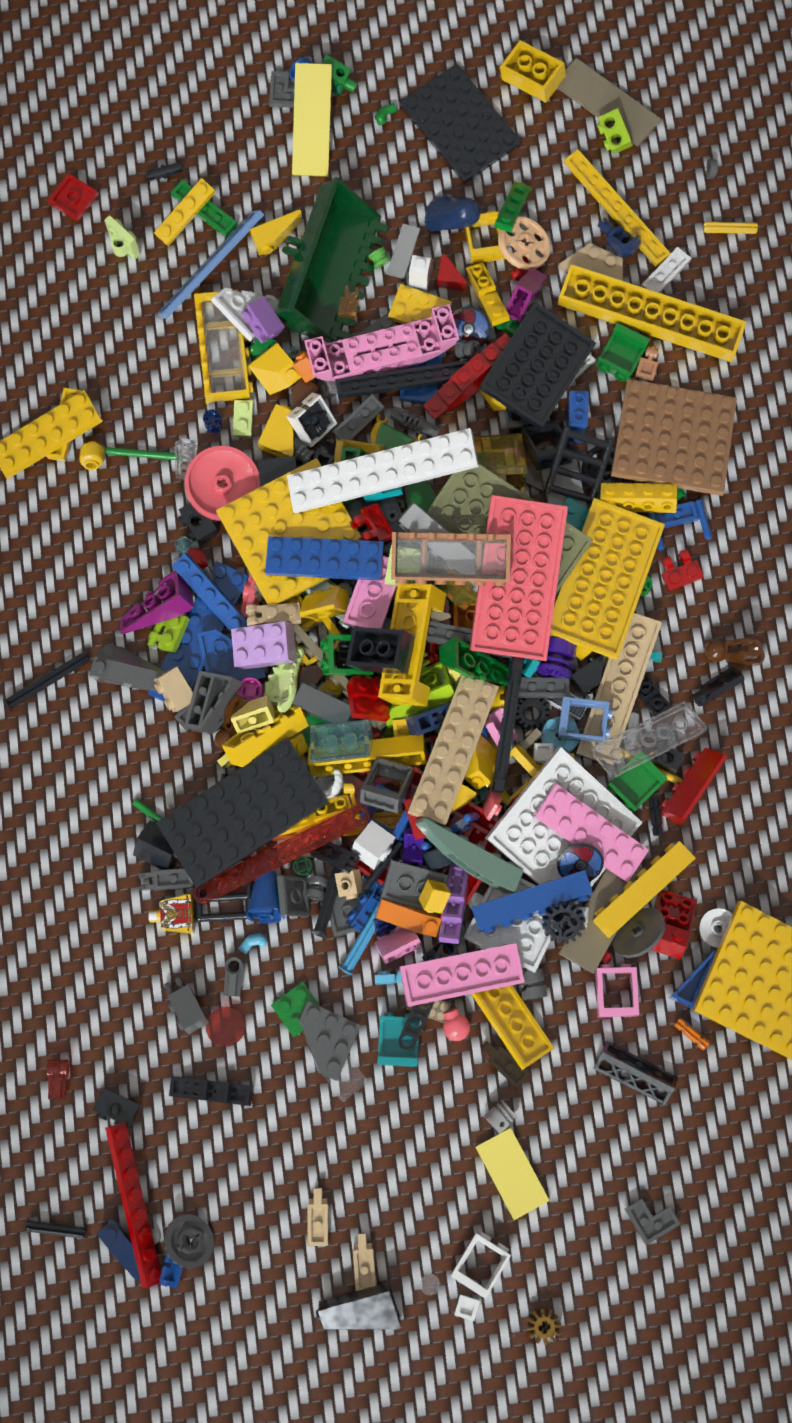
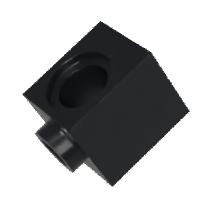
M664 744L661 749L657 748L653 758L656 759L654 765L675 774L685 754ZM665 754L670 755L672 762L666 763L662 756Z

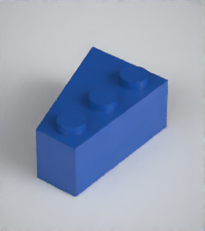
M712 951L669 999L688 1008H693L716 951Z

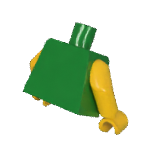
M377 415V423H375L370 433L371 443L384 445V450L416 441L415 438L387 425V417L384 421H380L381 417ZM422 434L418 436L416 442L421 441Z

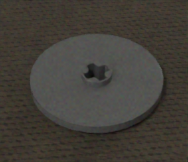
M655 908L640 909L616 932L612 940L614 950L620 956L626 958L638 957L650 951L660 941L665 932L666 920L663 914Z

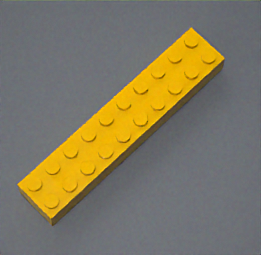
M572 264L570 265L558 300L559 306L613 324L619 323L631 330L729 362H733L747 323L746 321Z

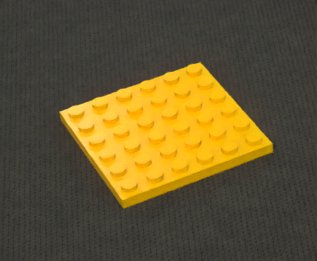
M317 458L216 510L267 605L281 604L329 579L266 575L268 536L359 540L361 537L357 528L353 529L349 522L352 519L342 502L299 513L293 512L287 475L322 467Z
M738 901L692 1011L792 1060V927L742 901Z

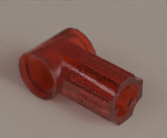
M47 1060L46 1074L47 1078H49L48 1099H66L69 1060Z

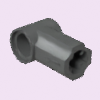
M229 958L225 963L226 972L223 996L241 997L242 977L245 967L243 961L239 958ZM233 961H237L240 964V968L236 972L230 970V964Z

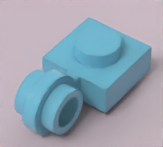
M400 970L397 972V975L390 974V971H380L379 975H375V985L402 984Z

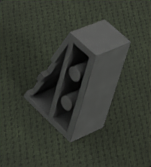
M199 671L184 727L195 732L211 735L223 716L226 705L236 695L242 682L233 677Z
M308 682L307 685L302 683L292 704L301 707L302 711L326 721L331 726L335 725L343 729V731L349 732L355 718H351L349 701L346 699L340 701L335 698V694L329 691L323 693L318 690V686Z

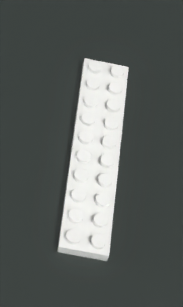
M471 428L287 475L293 512L299 513L479 467L473 433Z

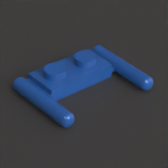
M702 500L679 504L676 507V513L648 512L649 519L665 524L664 528L700 520L705 539L710 540L712 538ZM662 535L657 546L659 551L665 548Z
M477 812L465 814L462 819L448 828L452 830V833L456 834L458 832L461 835L470 829L468 825L473 820H477L479 814ZM430 841L421 844L423 850L435 847Z

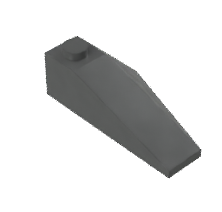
M105 644L94 656L89 675L98 682L157 692L154 686V679L165 671L123 647Z

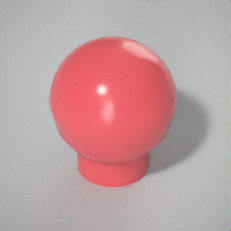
M458 1008L445 1011L443 1013L445 1018L443 1023L445 1036L452 1041L465 1039L470 1032L468 1019L459 1013Z

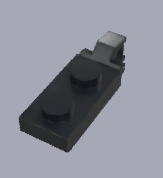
M734 667L727 669L701 685L702 688L692 695L695 704L699 707L706 704L708 701L745 680L744 676Z

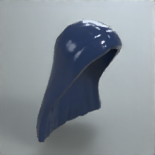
M444 193L435 197L427 206L425 226L428 232L469 227L479 220L481 208L472 198H460Z

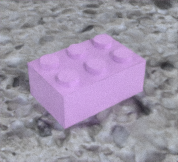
M284 621L231 629L235 668L245 670L297 662L293 624Z

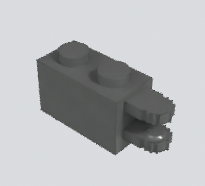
M178 976L175 978V982L180 988L179 990L173 992L169 983L164 984L169 994L167 997L170 1002L167 1005L172 1014H177L179 1019L176 1020V1023L180 1030H185L189 1035L207 1025L209 1021L192 988L189 985L184 986Z

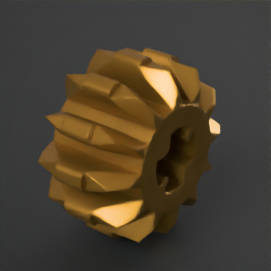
M541 1308L540 1316H538L536 1311H533V1315L536 1317L535 1320L528 1317V1321L533 1323V1325L526 1326V1329L534 1330L529 1334V1337L534 1338L537 1335L535 1341L537 1344L540 1343L541 1338H543L544 1345L548 1344L547 1338L555 1342V1338L552 1336L553 1333L560 1336V1332L555 1330V1328H560L562 1325L561 1323H554L558 1320V1315L550 1318L553 1312L550 1309L547 1315H545L544 1308ZM543 1321H546L547 1325L549 1324L545 1332H542L541 1328L539 1329Z

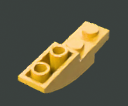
M481 262L467 267L466 271L474 293L491 325L495 326L510 321L509 314L496 292V286L484 263Z
M348 794L329 798V804L280 836L294 832L296 836L309 833L346 817L353 812Z

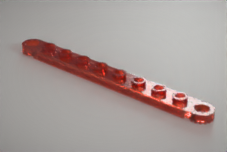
M355 805L226 870L198 889L194 887L192 896L200 904H206L215 898L217 899L366 824L370 819V811L365 805ZM357 811H365L363 818L356 819ZM202 889H207V895L204 898H199L198 892Z

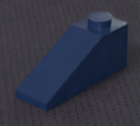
M451 701L405 716L410 735H422L442 727Z
M116 1219L112 1220L96 1234L129 1274L138 1281L140 1276L131 1238Z

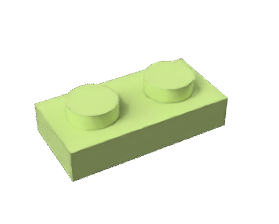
M234 400L233 438H252L253 401Z

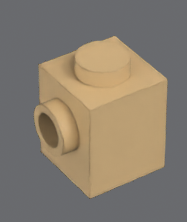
M360 869L352 870L349 874L345 872L335 874L339 897L346 896V900L358 898L359 893H364Z

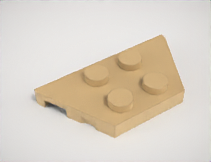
M589 243L568 257L558 267L568 273L572 264L623 281V258L592 243Z

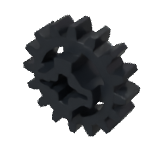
M559 901V906L557 907L552 904V910L546 909L547 916H542L544 922L542 923V928L545 935H550V941L557 939L558 944L562 940H565V943L568 944L569 939L575 942V936L581 937L582 933L580 930H585L583 923L586 921L582 910H578L576 904L570 907L569 901H567L566 905H562V902Z

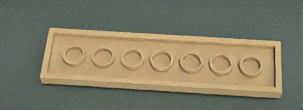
M636 613L633 614L617 660L609 658L595 697L596 701L610 702L609 708H613L612 719L607 720V727H611L610 736L605 738V743L580 741L576 755L613 767L662 622ZM591 709L583 734L601 736L604 710Z
M464 675L461 676L408 814L421 819L428 817L435 820V824L446 826L499 686L483 680L468 678Z

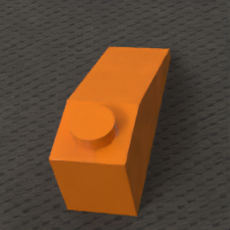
M385 899L380 900L375 916L377 919L432 937L437 936L442 920L438 913H429L423 909Z

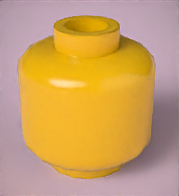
M94 441L83 444L80 448L81 465L88 470H96L104 463V448Z

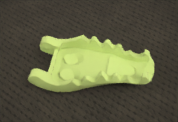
M295 647L297 662L273 667L274 673L268 675L269 681L265 682L264 696L268 695L272 706H277L279 712H286L296 696L297 677L300 663L304 656V649L301 647Z

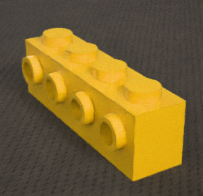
M601 483V501L631 512L676 513L677 484Z

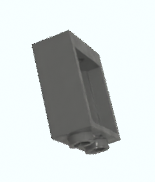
M376 757L361 788L360 803L398 813L413 781L414 767ZM378 776L403 782L399 793L373 787Z

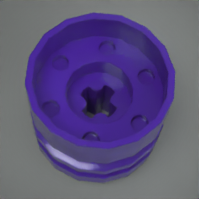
M550 637L547 661L539 660L540 663L534 673L545 678L570 679L572 677L570 670L573 669L574 665L569 661L575 659L577 645L565 639Z

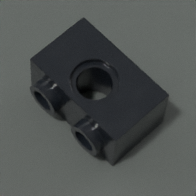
M191 503L178 509L181 515L178 517L183 527L187 525L190 530L187 532L193 542L197 541L199 546L219 535L212 520L196 511ZM196 520L202 521L199 526H193L192 524Z
M103 1088L93 1111H96V1116L107 1121L110 1118L115 1120L114 1124L126 1122L127 1127H132L142 1105L107 1088ZM116 1103L121 1106V1112L118 1115L112 1113V1106Z

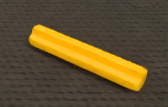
M706 221L704 222L703 230L705 233L756 234L758 225L757 223Z

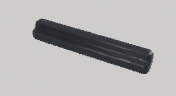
M32 1220L26 1223L27 1232L80 1239L85 1238L86 1235L85 1227Z

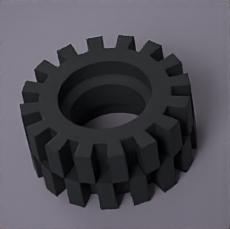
M541 698L520 699L515 718L517 725H520L521 729L525 728L526 731L535 730L536 728L542 729L549 718V706ZM528 707L538 709L539 717L536 720H529L525 717L524 712Z

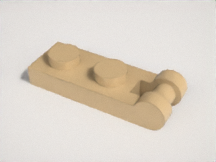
M300 603L261 606L247 605V626L284 621L291 624H300ZM261 614L262 618H257L256 615Z

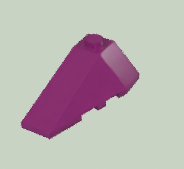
M176 570L162 578L158 582L160 586L153 592L149 591L140 605L135 604L120 619V633L126 634L179 617L194 607L193 594L185 580Z

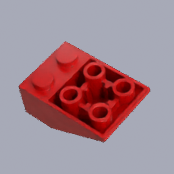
M663 889L658 893L654 908L663 914L666 920V928L660 941L651 949L652 951L681 960L687 947L697 900Z

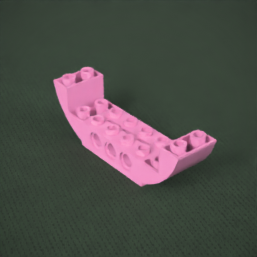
M450 304L431 308L430 318L324 344L323 336L305 340L304 342L313 375L324 381L335 382V379L395 371L423 364V362L450 349L459 340V335Z

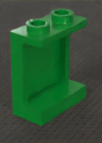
M617 323L603 352L598 357L595 367L603 373L613 375L619 381L627 382V379L631 378L639 364L640 358L644 355L650 339Z
M640 751L606 786L608 787L607 790L614 797H618L627 809L635 812L668 778Z

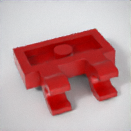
M377 503L362 508L359 511L360 515L353 517L354 520L349 522L353 529L363 524H366L369 531L362 534L363 537L359 538L360 541L375 540L385 542L392 539L393 531Z
M687 549L678 554L683 566L674 569L670 556L663 558V561H661L666 571L661 576L668 592L704 578L698 561L691 562Z

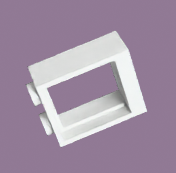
M481 1231L480 1235L475 1232L450 1276L486 1299L511 1255L507 1253L509 1251L507 1247L501 1243H498L496 1246L490 1242L492 1238ZM477 1240L503 1256L485 1287L460 1272Z

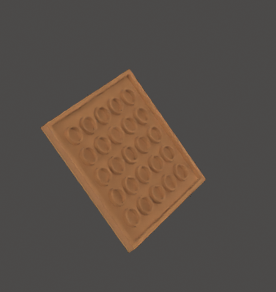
M627 379L611 476L652 484H677V488L723 496L737 398Z

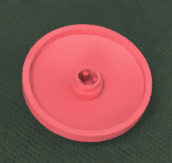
M215 446L203 450L191 461L185 475V491L191 505L203 516L217 521H221L216 512L217 509L260 488V475L254 462L244 452L229 446Z

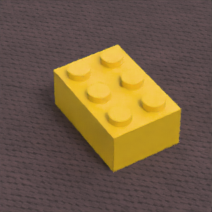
M521 40L500 66L503 81L545 103L566 76L564 62Z

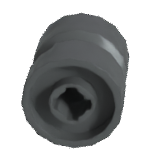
M537 969L536 973L530 970L523 971L525 983H520L523 985L521 989L523 1001L547 997L546 985L542 984L545 980L543 969Z

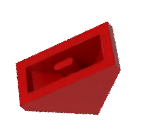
M443 254L438 275V287L465 290L466 280L448 257Z

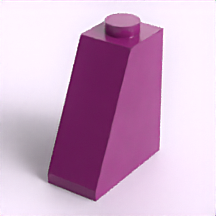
M531 267L520 279L506 308L509 318L519 323L522 321L541 292L547 275Z

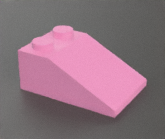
M397 926L394 928L395 932L389 935L386 932L376 937L377 941L374 943L385 965L420 948V940L415 932Z

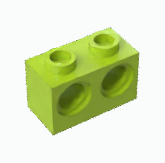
M618 108L598 117L600 123L597 124L600 134H605L606 140L603 142L607 151L611 150L614 155L633 146ZM608 121L615 122L611 128L606 127V123ZM616 137L622 138L619 144H613V139Z

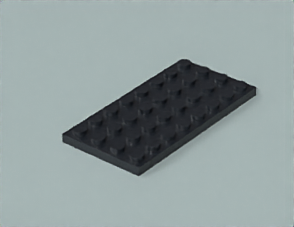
M287 737L253 759L249 764L239 768L156 822L192 883L198 889L329 804V801Z

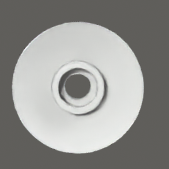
M717 908L708 911L702 917L699 926L700 934L708 945L715 948L719 947L732 913L728 910ZM717 925L722 928L719 933L715 931V926Z

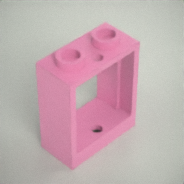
M603 964L595 970L598 1018L639 1016L637 967H632L631 964H619L620 968H612V964ZM631 973L632 1007L604 1008L602 974Z

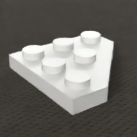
M224 288L211 300L249 341L255 335L241 314L243 310L247 309V304L265 297L274 312H276L279 303L271 295L260 296L248 291L236 292L232 291L231 288Z

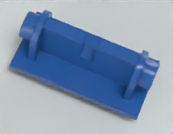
M366 891L362 893L355 909H352L347 915L345 923L353 926L358 932L364 928L369 919L365 914L366 911L372 914L380 900L378 896L374 895V892Z
M167 1252L165 1258L166 1265L163 1266L159 1285L177 1289L183 1267L173 1263V1260L168 1257Z

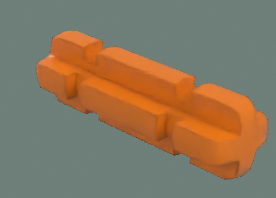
M679 1018L674 1024L693 1043H697L700 1049L705 1050L710 1044L690 1024L687 1025L683 1018Z

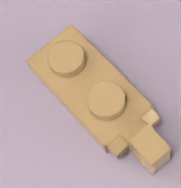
M314 1188V1199H309L308 1246H328L327 1198L322 1199V1188Z
M358 1233V1244L353 1245L356 1291L376 1286L374 1251L372 1243H367L366 1233Z

